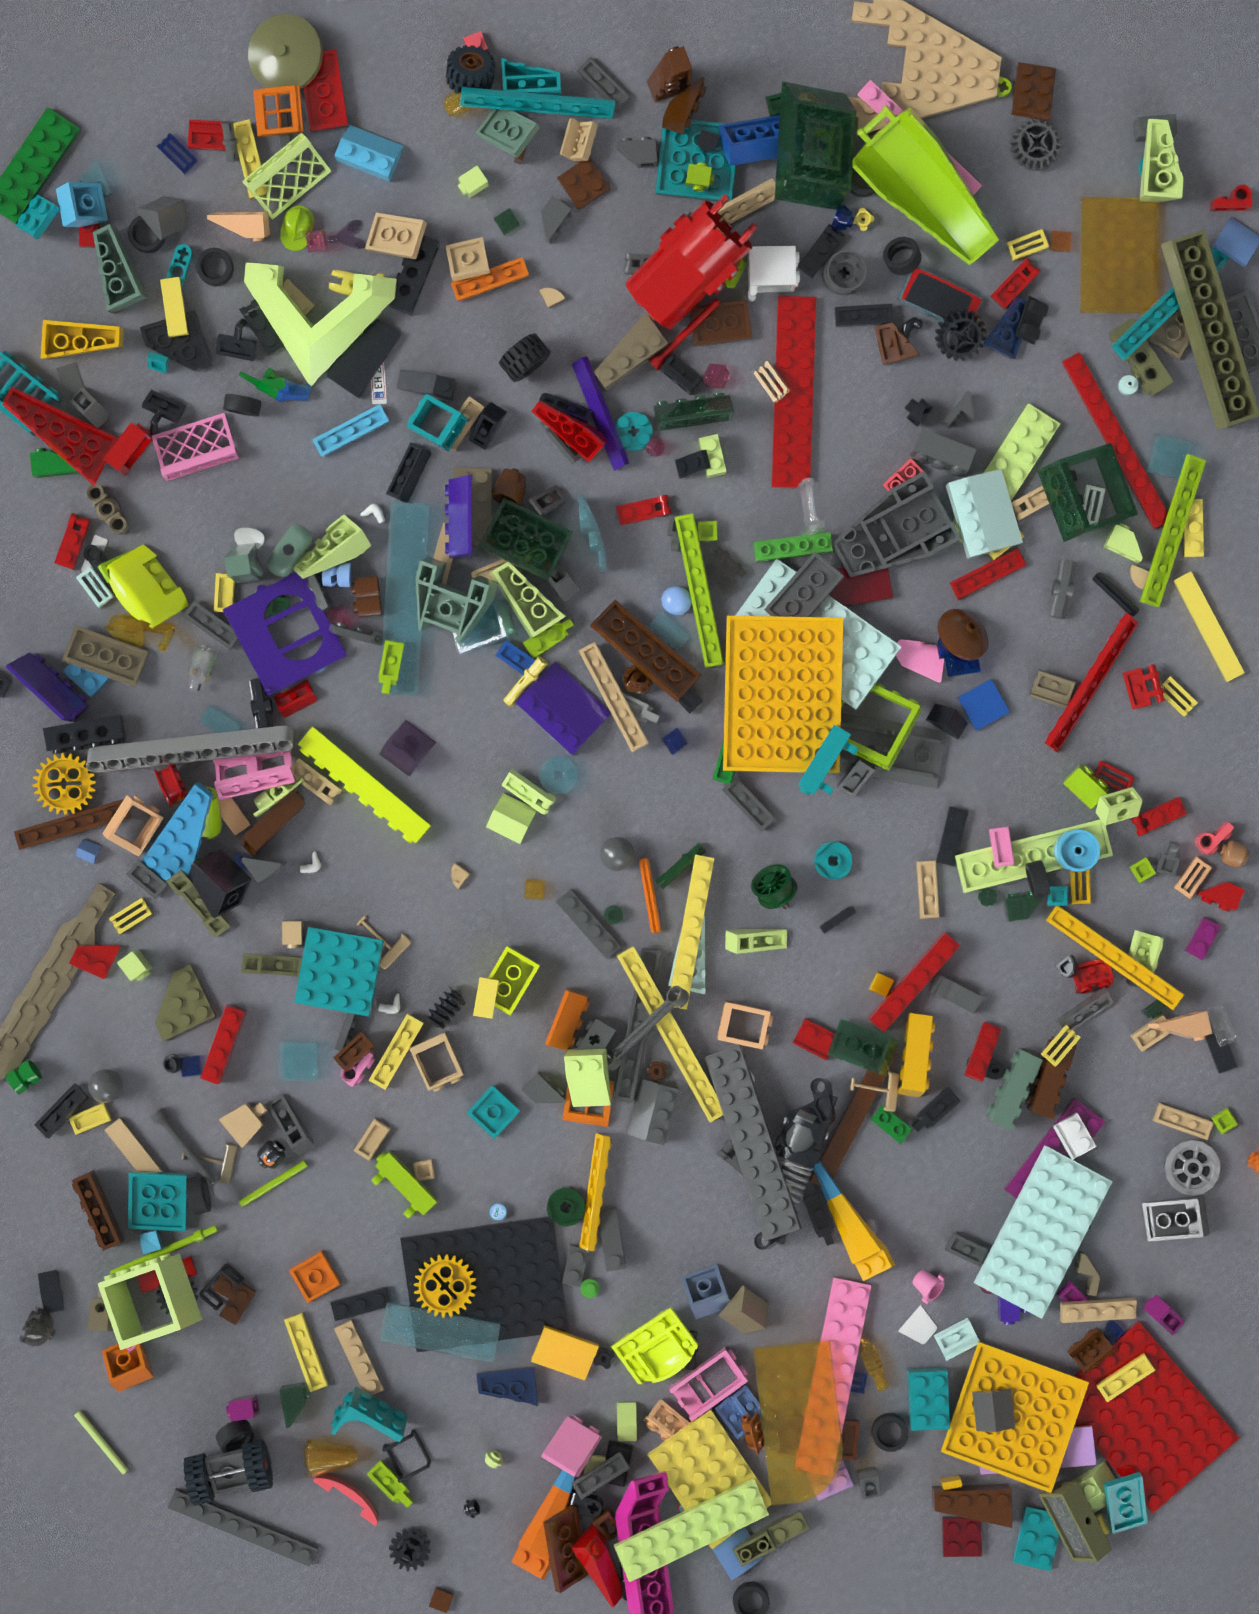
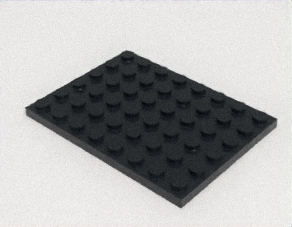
M549 1216L400 1238L417 1352L541 1335L545 1325L560 1331H569L554 1222ZM448 1254L449 1260L456 1256L455 1262L458 1263L462 1259V1266L469 1265L466 1271H473L470 1278H476V1280L471 1285L476 1286V1289H472L471 1292L475 1294V1297L469 1296L468 1299L472 1303L464 1304L466 1310L460 1307L459 1315L453 1311L452 1317L449 1316V1313H446L445 1317L442 1318V1314L439 1312L435 1317V1310L427 1313L429 1307L422 1308L423 1300L417 1301L420 1294H414V1292L419 1290V1287L414 1286V1284L419 1283V1280L415 1276L422 1275L418 1270L419 1268L426 1269L424 1262L430 1265V1258L438 1261V1255H440L441 1259L444 1260L445 1255ZM443 1267L440 1271L443 1278L450 1277L451 1269ZM433 1273V1276L442 1285L441 1291L445 1289L456 1300L457 1296L448 1287L450 1282L445 1283L436 1273ZM429 1280L426 1283L427 1290L434 1291L437 1288L436 1281ZM457 1281L454 1283L453 1289L455 1292H462L464 1290L463 1282ZM443 1294L439 1297L441 1305L446 1306L449 1304L450 1298L448 1295Z

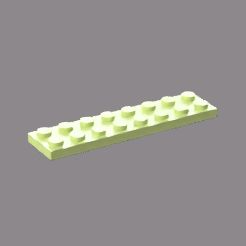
M1029 403L984 471V473L1002 469L1011 501L1060 425L1059 422ZM954 518V520H953L952 522H953L954 526L956 527V529H957V531H958V533H959V529H958V526H957V522H956V519Z
M1099 819L1011 841L1014 865L995 867L992 847L955 855L963 893L1026 878L1025 864L1038 860L1043 862L1046 872L1063 869L1054 856V845L1057 838L1063 832L1069 830H1085L1092 833L1100 845L1099 859L1111 857L1113 853L1106 825ZM1076 847V848H1075V853H1076V854H1079V853H1078V850L1080 849L1079 847Z
M752 1478L614 1544V1548L626 1577L631 1582L769 1514L757 1484Z

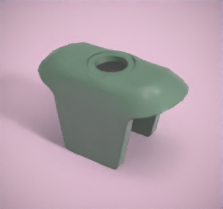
M298 524L292 525L287 530L267 560V567L273 574L284 577L294 571L293 567L306 552L310 551L312 535L309 530ZM288 544L294 547V553L290 556L283 553V549Z

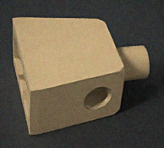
M247 1102L221 1117L219 1121L243 1148L265 1124L261 1116L268 1109L262 1102L258 1103L254 1108Z

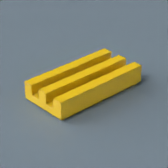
M1090 869L1085 871L1086 900H1083L1082 872H1077L1078 900H1076L1075 871H1070L1071 904H1091Z

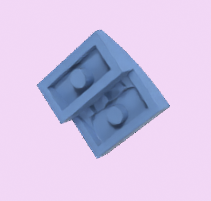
M1231 217L1212 246L1245 267L1259 246V235Z
M746 1385L736 1390L713 1408L735 1440H738L745 1434L741 1424L743 1415L747 1414L753 1417L758 1412L761 1422L768 1417Z
M746 1527L737 1530L713 1549L731 1581L764 1558V1556H761L745 1566H741L733 1548L751 1536Z

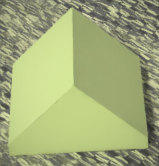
M503 793L486 827L521 844L537 810Z

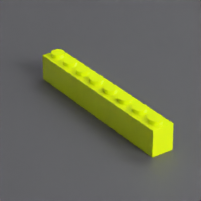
M312 727L298 743L301 747L299 751L307 757L311 755L316 759L314 763L322 770L324 768L328 769L331 778L336 782L341 780L345 784L344 788L349 793L353 794L355 792L360 796L358 800L366 807L368 805L374 808L373 813L380 819L385 817L389 821L388 825L393 830L397 831L399 829L404 833L402 837L410 844L412 842L418 843L431 827L427 821L315 727Z

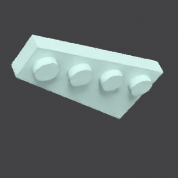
M705 915L690 989L692 992L705 994ZM677 945V949H676V953H675V957H674V961H673V966H672V970H671V974H670L668 986H671V984H672V978H673V973H674V967H675V962H676V956H677V951H678V945Z

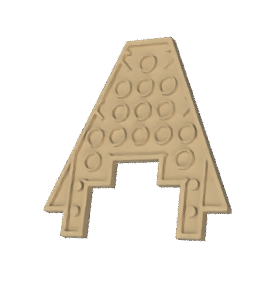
M873 0V3L854 1L852 23L889 27L887 46L906 48L901 84L882 82L881 88L903 111L911 107L923 119L997 96L1002 59L999 55L903 0ZM842 96L839 117L858 119L857 130L861 127L864 128L878 115L861 98ZM884 120L881 121L868 134L880 131L887 123Z

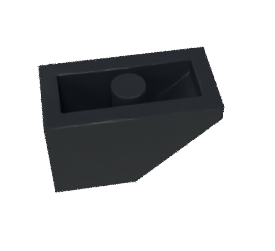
M490 402L481 413L469 441L486 450L501 426L507 411Z

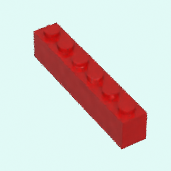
M943 932L871 1013L868 1019L881 1031L885 1032L960 945Z

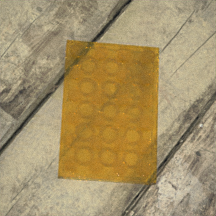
M1081 198L1080 313L1144 314L1158 301L1159 202L1140 201V198Z

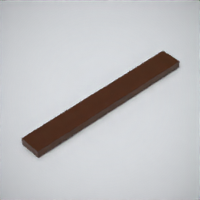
M880 1045L860 1084L880 1088L897 1054ZM857 1088L820 1160L832 1179L840 1167L878 1091ZM814 1173L810 1182L821 1187Z

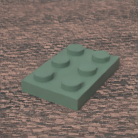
M492 109L475 134L478 138L518 158L540 127L537 123L512 110Z

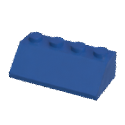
M792 113L719 125L724 156L730 166L803 153L804 132Z

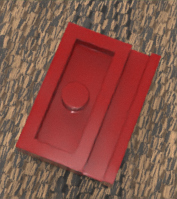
M189 119L188 149L226 151L225 145L222 143L224 137L221 122L225 121Z
M805 1018L792 1043L827 1061L839 1036Z

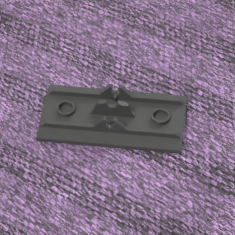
M841 713V729L851 734L849 739L884 756L888 755L904 725ZM914 726L890 771L869 762L875 766V771L870 777L937 788L946 732ZM842 749L840 752V771L847 773L859 756Z

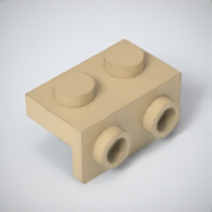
M570 118L560 155L573 162L588 161L598 124L593 121L579 122L574 118Z

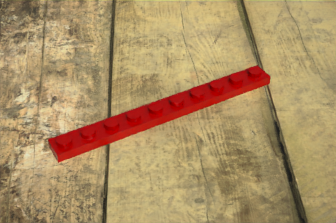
M1080 352L1062 361L1061 363L1153 530L1165 524L1168 512Z

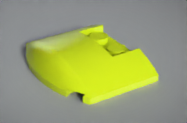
M141 545L110 563L106 568L107 571H110L111 579H109V582L120 603L137 620L140 621L142 619L151 623L149 627L154 628L187 608L189 604L181 587L178 588L156 559L157 555L145 545Z
M670 1307L633 1332L625 1335L611 1347L638 1384H643V1381L656 1383L675 1375L691 1360L699 1344L673 1308Z

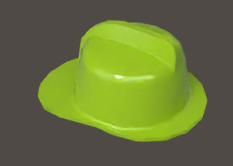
M294 206L284 216L280 239L285 248L291 251L304 249L310 241L314 226V216L308 208Z

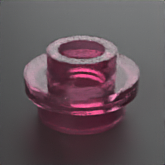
M658 437L652 438L646 447L647 453L651 456H660L665 449L663 441Z

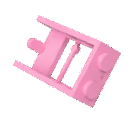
M723 1347L712 1357L669 1386V1391L676 1396L680 1406L686 1410L691 1422L748 1382L746 1377L748 1372L743 1365L739 1366L736 1363L737 1357L731 1349L727 1350L726 1347ZM723 1357L737 1376V1379L713 1395L699 1373ZM695 1376L711 1396L704 1403L688 1383Z

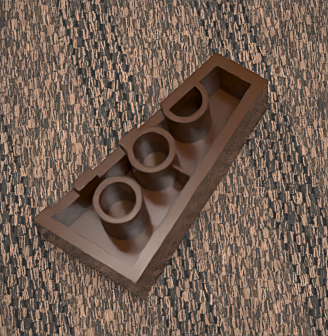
M684 46L670 48L648 78L647 84L654 102L679 94L691 86L692 66Z
M1052 1036L1051 1040H1047L1045 1048L1055 1037ZM1059 1039L1047 1054L1050 1056L1063 1040ZM1066 1042V1044L1054 1056V1060H1056L1060 1056V1054L1066 1049L1070 1042ZM1077 1045L1072 1047L1056 1067L1045 1057L1041 1058L1043 1061L1040 1065L1038 1076L1036 1075L1032 1083L1034 1087L1032 1094H1028L1025 1102L1028 1110L1047 1118L1055 1119L1056 1113L1053 1112V1109L1059 1105L1061 1099L1059 1089L1065 1086L1067 1074L1064 1073L1065 1070L1068 1071L1070 1069Z

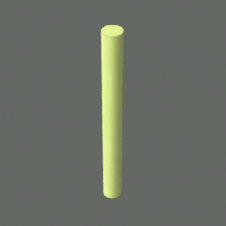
M78 1411L74 1416L119 1471L125 1474L129 1469L85 1415Z

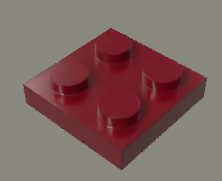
M959 1516L942 1517L943 1557H982L981 1521Z

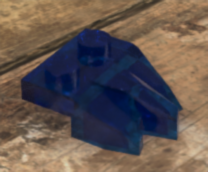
M939 637L937 643L939 659H945L948 677L981 672L979 659L968 661L958 658L944 646Z

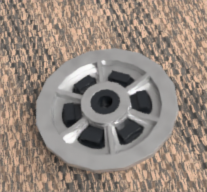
M1195 1140L1184 1141L1173 1147L1166 1157L1165 1163L1166 1177L1171 1186L1182 1194L1192 1196L1204 1194L1213 1188L1219 1178L1221 1168L1215 1151L1204 1142Z

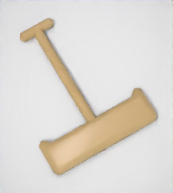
M363 916L358 921L357 926L363 924L378 940H384L364 921L367 916ZM401 934V938L392 947L384 940V945L389 951L381 958L380 967L386 970L411 944V940L404 934Z
M888 1072V1089L855 1083V1078H852L851 1091L854 1090V1087L886 1092L887 1098L884 1110L895 1112L900 1074Z

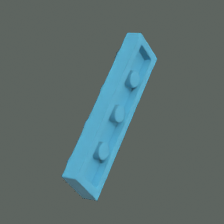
M379 404L312 440L320 456L324 457L389 423V420Z

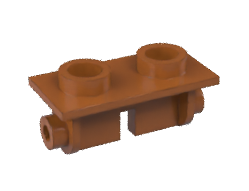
M756 1412L753 1417L747 1414L743 1415L741 1424L743 1431H745L747 1447L755 1450L756 1455H758L766 1444V1437L763 1434L759 1414Z

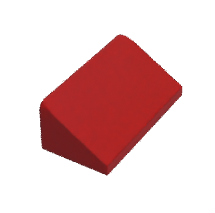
M308 680L273 697L284 718L318 701Z

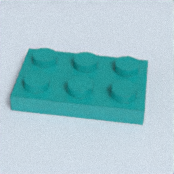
M1140 1472L1104 1483L1108 1525L1112 1534L1148 1523L1143 1476Z
M1025 1505L1012 1559L1013 1563L1051 1571L1059 1534L1046 1509Z

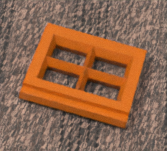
M299 85L253 90L258 137L304 132ZM280 94H290L291 108L280 109ZM275 95V110H266L265 96ZM291 112L292 126L282 127L281 113ZM277 113L278 128H268L266 114Z
M609 1080L610 1095L612 1102L615 1081ZM567 1085L562 1120L608 1127L611 1105L604 1106L603 1115L589 1113V1106L585 1107V1113L571 1111L572 1100Z

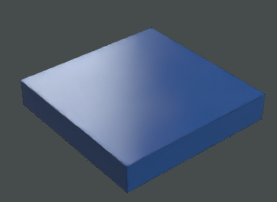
M992 679L957 697L975 731L1010 713Z

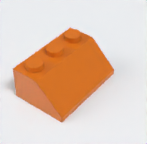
M566 988L545 1045L567 1051L568 1047H573L576 1039L573 1036L575 1029H580L583 1019H580L582 1011H587L590 1001H587L588 996Z

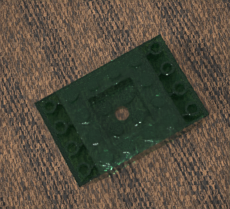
M785 81L782 82L774 200L831 210H838L851 190L856 110L846 94ZM819 140L823 142L822 150L819 147Z

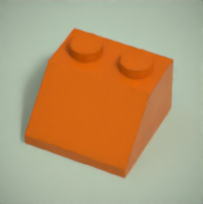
M141 1343L137 1344L136 1349L130 1354L126 1348L120 1350L119 1344L102 1350L109 1382L118 1393L154 1377L150 1361Z

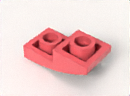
M910 458L883 486L889 491L922 473L924 470Z

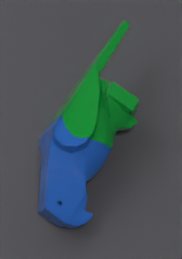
M271 368L267 369L262 380L241 371L239 373L240 377L279 402L286 400L307 401L312 391L310 384H296L288 378L278 376L276 371Z

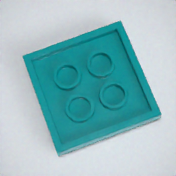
M130 1171L128 1229L186 1231V1182L188 1174Z

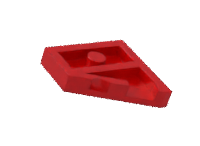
M118 944L77 945L69 964L105 979L121 946Z

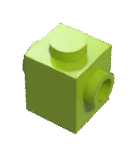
M706 163L689 164L686 187L693 188L695 192L708 191L709 185H713L715 174L711 173L712 167H708Z

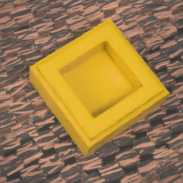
M959 1475L940 1478L943 1490L962 1486Z

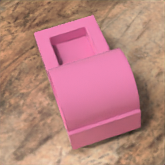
M370 1051L358 1065L352 1068L356 1073L354 1078L347 1077L346 1072L342 1069V1079L351 1087L355 1083L359 1085L365 1076L362 1074L365 1068L370 1069L375 1059L373 1056L375 1053Z

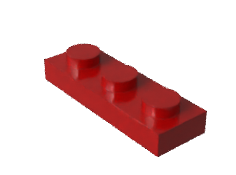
M986 1022L982 1023L964 1076L983 1082L1001 1028Z

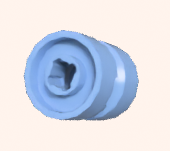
M344 562L322 571L323 586L334 587L335 584H338L339 587H351V563Z

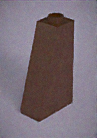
M292 790L243 836L240 845L254 858L305 806V798L298 791L295 793Z

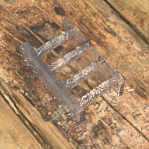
M813 478L803 479L794 492V497L801 496L805 521L800 529V536L819 534L825 528L824 519L819 520V517L816 515L814 492L819 485V481H814Z

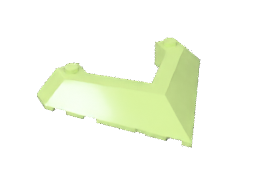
M246 263L244 283L311 387L363 333L366 327L382 313L383 309L395 299L397 279L354 274L352 294L317 324L313 325L283 288V266Z

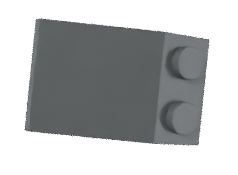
M1204 1196L1142 1203L1148 1242L1200 1238L1210 1234Z

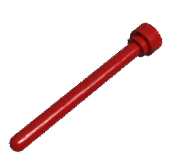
M714 299L659 355H653L648 361L659 371L665 363L664 360L719 306L720 301Z

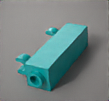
M833 725L798 783L801 787V792L808 796L811 793L815 795L819 788L831 795L834 788L824 783L823 780L842 749L853 755L856 754L859 748L847 742L851 734Z

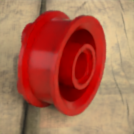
M169 763V767L160 771L155 769L154 772L163 795L172 809L174 804L184 801L188 793L176 765Z

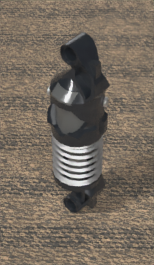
M816 1078L811 1082L810 1088L814 1100L805 1106L789 1112L788 1117H785L783 1120L785 1126L782 1134L777 1136L774 1144L789 1191L798 1196H803V1192L792 1187L806 1189V1186L801 1183L809 1182L804 1177L805 1175L810 1176L811 1173L809 1171L813 1170L815 1164L819 1163L823 1153L821 1150L824 1139H827L829 1136L828 1128L835 1121L834 1107L838 1097L833 1096L832 1085L829 1080L824 1078ZM820 1082H823L825 1085V1089L822 1092H819L817 1088ZM791 1196L793 1202H796V1203H800V1202H801L800 1199H798V1198H796V1197H794V1196ZM794 1205L797 1212L799 1208L798 1206ZM760 1232L754 1238V1245L760 1250L771 1249L777 1243L785 1244L788 1234L768 1240V1244L764 1246L761 1242L763 1235Z

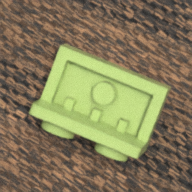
M1135 930L1128 955L1155 973L1158 966V958L1163 949L1164 938Z

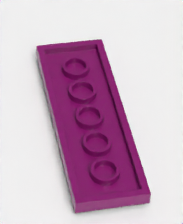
M1073 1098L1053 1125L1077 1112L1093 1139L1105 1121ZM1053 1127L1049 1129L1004 1188L1016 1199L1044 1145L1070 1158Z

